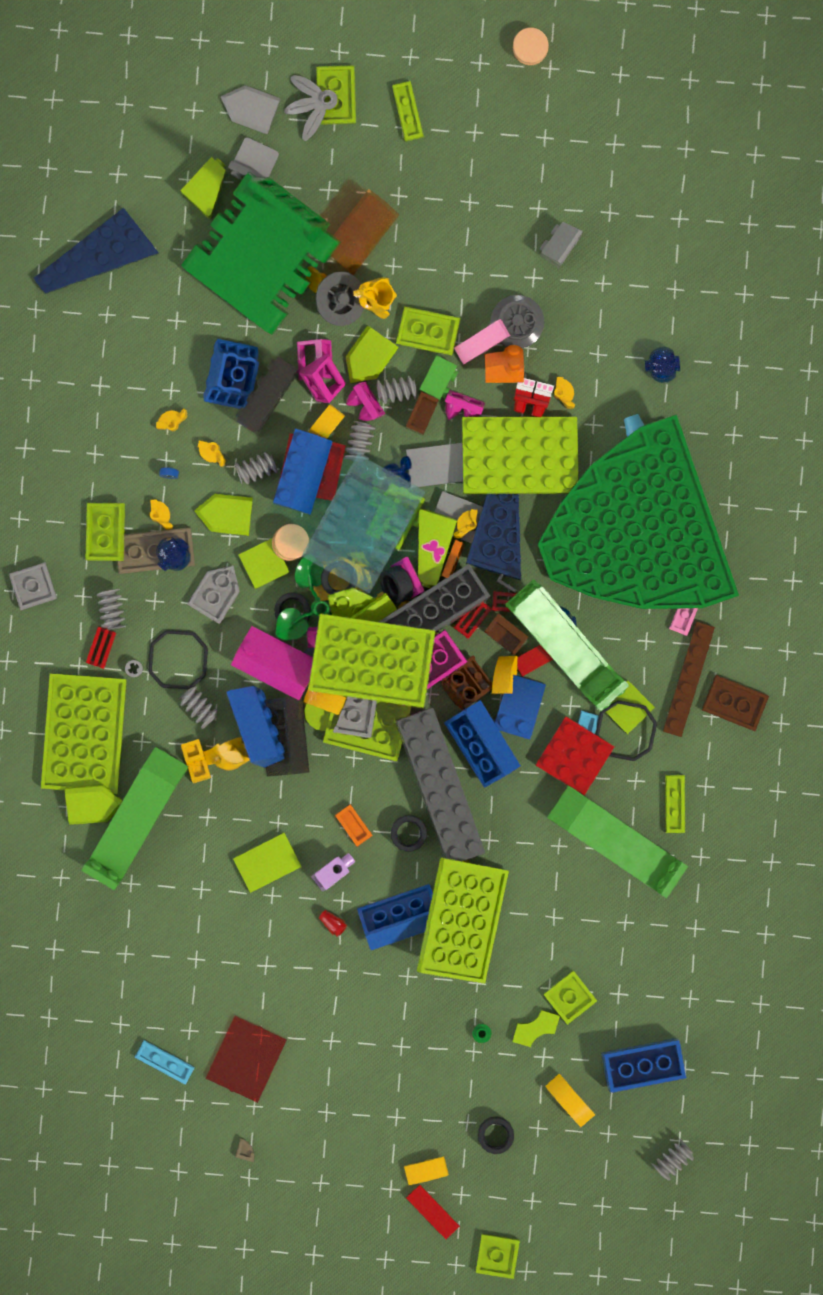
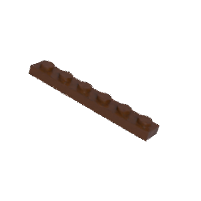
M700 622L695 624L663 732L682 737L715 629L713 626Z

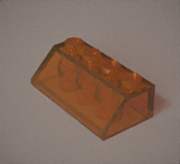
M368 189L333 235L341 243L330 259L354 276L398 218L399 214L387 202Z

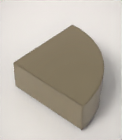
M241 1138L235 1157L254 1162V1150L251 1144Z

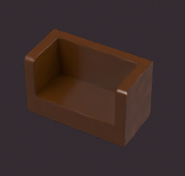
M421 392L406 424V429L423 436L439 399Z
M499 613L484 631L513 655L518 652L529 638Z

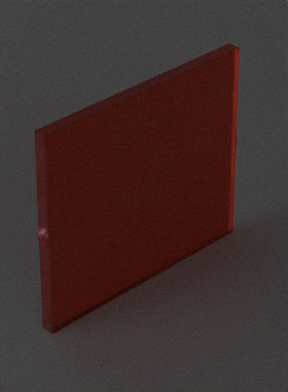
M234 1016L205 1079L229 1089L230 1092H235L258 1103L287 1039L263 1029L262 1026L254 1025Z

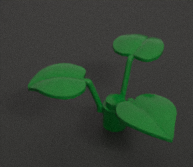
M307 554L300 560L295 569L294 577L300 588H310L316 601L312 603L311 612L301 615L299 610L287 608L279 614L275 634L280 639L293 640L303 636L309 626L307 621L303 619L305 617L320 616V614L332 615L328 604L321 601L313 589V586L322 585L321 574L325 567L312 554Z

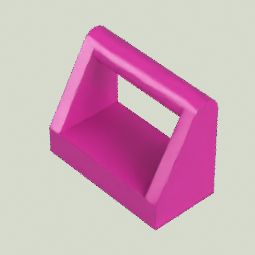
M317 339L297 342L298 376L300 381L303 379L299 372L306 367L305 346H315L316 360L325 354H329L332 359L331 340ZM325 364L318 373L322 379H333L331 372Z
M329 354L323 355L299 372L317 402L330 403L346 385ZM325 364L337 382L327 388L318 373Z
M408 557L391 565V567L396 565L402 567L409 575L413 585V595L410 599L425 592Z

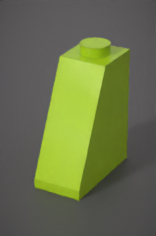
M212 157L181 189V193L209 219L213 216L227 173L224 169L226 165L220 159L214 160Z

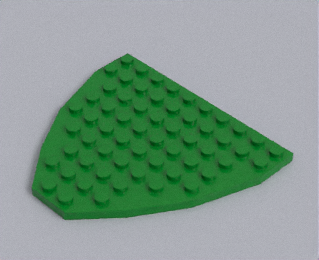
M677 414L640 426L593 462L562 500L538 542L550 580L593 598L640 609L705 608L739 596Z

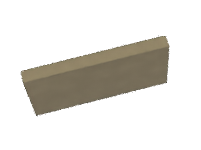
M191 528L124 535V561H117L118 573L126 574L195 566Z

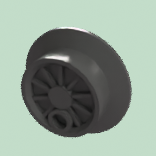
M335 272L326 276L319 284L316 291V306L319 314L328 323L336 326H345L355 322L361 316L364 308L360 305L359 298L353 296V291L359 290L361 282L355 276L346 272Z
M512 295L504 298L495 306L491 315V324L501 319L510 334L508 338L500 342L505 346L517 345L521 348L528 347L538 340L544 328V316L541 308L534 300L523 295Z

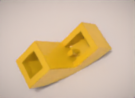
M560 1074L545 1086L580 1127L595 1116L594 1112Z

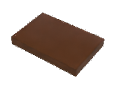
M715 675L702 711L755 732L769 696Z

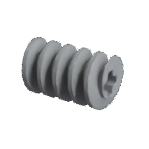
M407 376L406 382L400 377L399 383L396 382L395 378H392L391 384H389L387 379L384 380V385L380 381L376 383L379 404L380 399L383 400L384 404H387L388 398L394 403L395 397L401 402L404 395L407 400H410L411 394L417 399L415 379L412 381L410 376Z
M353 421L357 425L351 426V429L355 432L350 433L349 436L354 440L348 441V444L352 447L346 448L350 455H345L344 458L363 463V460L369 459V457L364 455V453L370 452L366 445H372L368 438L374 437L369 431L376 428L367 423Z
M264 452L263 459L259 454L257 455V461H254L252 457L249 458V464L243 460L242 467L235 463L241 483L244 481L247 485L250 484V478L256 482L257 475L264 479V472L268 476H271V470L276 474L278 473L272 454L269 456L266 452Z
M120 589L102 591L97 594V597L103 598L98 604L104 606L99 609V612L105 613L100 619L106 621L101 627L107 628V630L126 627V625L120 624V622L125 620V618L119 617L124 612V610L118 609L119 606L123 605L122 602H117V599L122 597L116 594Z
M194 686L178 700L183 699L180 704L181 706L188 705L185 710L186 712L193 710L191 717L198 716L196 723L203 722L201 728L204 729L217 717L215 714L218 710L214 709L211 711L212 704L205 705L207 698L200 699L202 692L195 694L194 692L197 687Z
M680 1139L681 1146L676 1143L674 1144L675 1151L670 1148L668 1149L669 1156L665 1153L662 1154L663 1161L659 1158L656 1159L657 1166L652 1163L660 1175L668 1181L671 1180L669 1173L674 1176L676 1175L675 1168L680 1171L682 1170L681 1163L686 1166L688 1165L687 1158L692 1161L694 1160L693 1152L682 1139Z

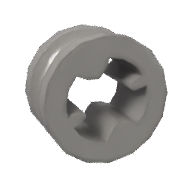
M131 660L126 664L125 671L130 677H138L143 671V666L139 661ZM132 663H134V665L138 664L139 668L137 669V674H134V672H129V669H131L130 665Z

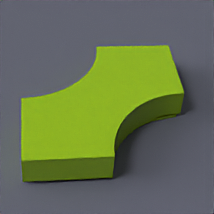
M541 1010L535 1020L529 1023H517L512 1042L531 1047L534 1040L539 1036L555 1034L560 1015Z

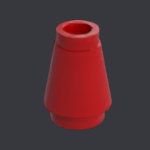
M324 910L319 916V919L332 936L339 937L347 928L344 920L327 910Z

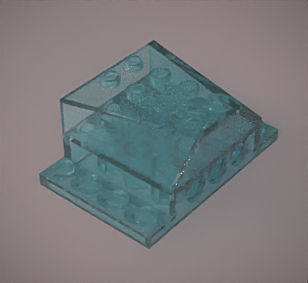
M357 454L305 548L302 557L370 594L426 491Z

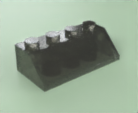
M280 357L276 360H271L267 367L269 369L266 376L262 375L256 384L259 387L255 392L251 391L246 399L248 404L245 408L241 407L235 416L238 418L236 422L256 437L298 374L297 368Z
M302 696L300 700L293 697L264 700L266 707L270 709L272 714L271 722L277 728V739L284 748V759L266 767L267 777L309 773Z

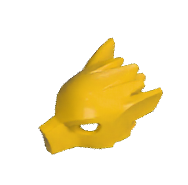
M387 277L362 283L359 290L353 291V296L359 298L360 305L363 308L372 311L382 319H386L390 315L386 310L390 309L391 303L397 297Z
M237 737L221 745L217 744L203 752L207 765H216L228 771L235 770L250 761L242 737Z

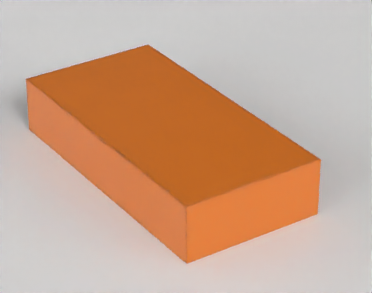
M455 540L441 575L444 578L454 574L465 546L464 543Z
M351 804L335 815L356 846H359L373 836Z

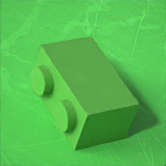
M436 355L419 391L439 399V402L441 398L445 399L450 390L447 387L450 380L454 382L458 375V371H456L457 365Z

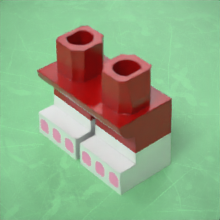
M524 378V382L517 383L513 400L515 401L514 412L524 414L527 404L534 406L531 416L542 417L545 409L547 410L554 386L537 381L534 396L531 398L535 381Z

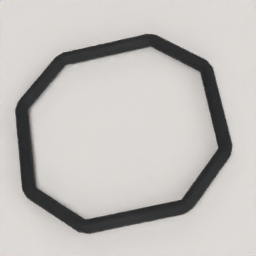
M166 630L150 644L149 674L162 688L189 690L206 676L208 647L195 632ZM166 634L193 635L204 648L203 674L190 686L163 684L152 671L154 645Z
M617 700L600 712L595 735L599 736L603 713L617 704L644 709L653 722L649 747L634 758L613 753L609 755V757L636 761L652 750L657 721L645 705Z

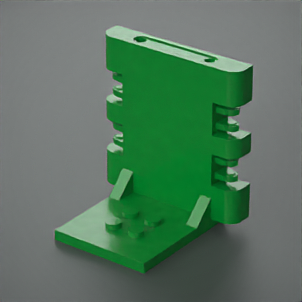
M248 172L233 192L246 206L235 199L231 201L233 206L241 211L239 216L226 208L224 213L234 220L232 222L221 212L218 213L210 225L223 237L213 230L209 232L210 236L219 242L218 245L215 247L208 240H203L202 244L212 253L208 252L201 245L196 244L181 266L252 322L272 335L289 314L274 302L277 301L285 308L289 306L288 302L279 296L281 291L294 298L296 294L286 285L297 293L303 294L312 283L297 271L298 269L307 277L311 276V272L301 265L302 262L306 260L313 267L319 265L308 255L310 253L319 261L326 263L341 241L326 231L330 225L329 222L270 177L257 178L251 172Z

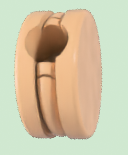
M525 28L514 38V56L522 64L536 65L543 61L547 55L548 39L539 29Z
M296 524L282 526L275 532L272 538L273 551L279 558L286 561L299 559L306 553L309 547L307 532Z

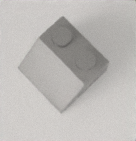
M562 222L560 226L556 224L551 231L553 236L550 241L545 240L540 247V250H542L540 256L557 268H560L582 235L581 230L565 222Z

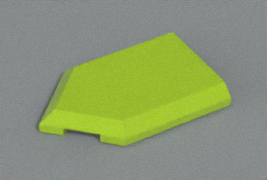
M367 325L346 355L350 383L377 379L399 347Z
M214 494L194 510L211 532L249 536L253 498Z
M353 587L327 596L332 615L345 618L352 617L376 600V598Z
M104 785L65 788L69 825L108 822L117 812L123 801L112 794Z

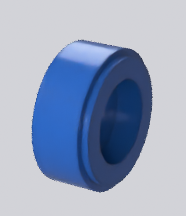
M160 469V477L178 479L179 471L177 469Z

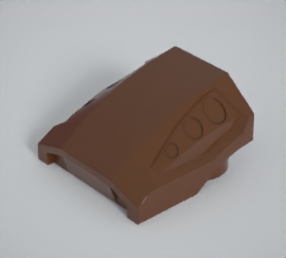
M474 655L467 659L465 664L441 680L444 691L453 703L462 710H465L489 692L493 685L475 661Z

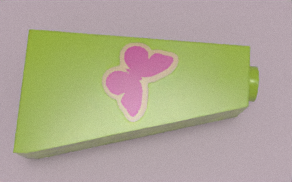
M423 508L419 511L418 578L422 582V586L432 588L439 582L458 519Z

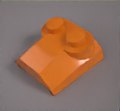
M510 345L504 351L485 354V383L524 382L523 349L520 346Z

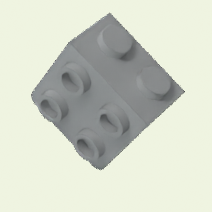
M247 137L244 139L234 161L231 160L228 169L231 175L238 179L244 178L248 172H251L257 178H266L270 176L279 153Z

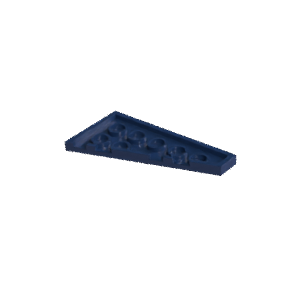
M122 208L33 279L43 292L48 294L65 288L68 285L157 255L159 252L127 211Z
M487 494L466 564L521 581L518 494Z

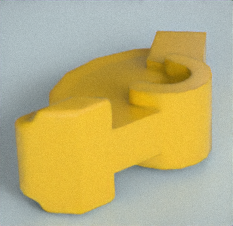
M310 266L307 269L311 272V276H306V278L312 282L309 288L316 293L319 284L326 275Z
M557 377L554 397L559 399L566 409H574L575 404L572 402L574 397L573 386L564 377Z
M182 409L180 413L173 410L166 411L156 422V429L176 431L179 424L187 418V410Z
M199 441V452L203 459L211 463L218 462L221 467H224L226 459L220 451V446L215 442Z
M157 499L150 500L151 520L158 522L165 530L172 529L173 525L169 523V508L164 503L157 501Z
M471 509V511L461 514L457 521L458 531L454 533L455 538L461 539L470 531L476 530L478 510Z

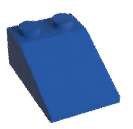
M513 675L512 694H503L495 719V725L498 730L530 740L546 684Z

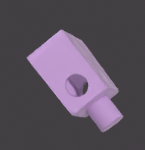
M349 853L341 859L336 857L311 877L323 892L350 872L348 867L354 864L355 860ZM337 866L339 868V872L334 873L333 867Z

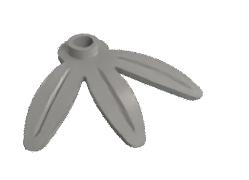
M293 75L291 77L292 83L305 94L312 96V98L295 101L287 106L284 112L285 114H300L315 109L304 126L302 138L307 141L319 128L326 109H332L336 106L337 96L331 90L322 92L316 84L305 77ZM330 96V102L326 103L324 101L325 97Z

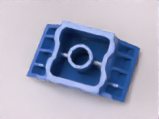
M217 339L213 346L214 353L211 357V366L206 380L207 388L203 394L204 402L245 410L250 395H253L259 362L257 361L259 355L258 347Z

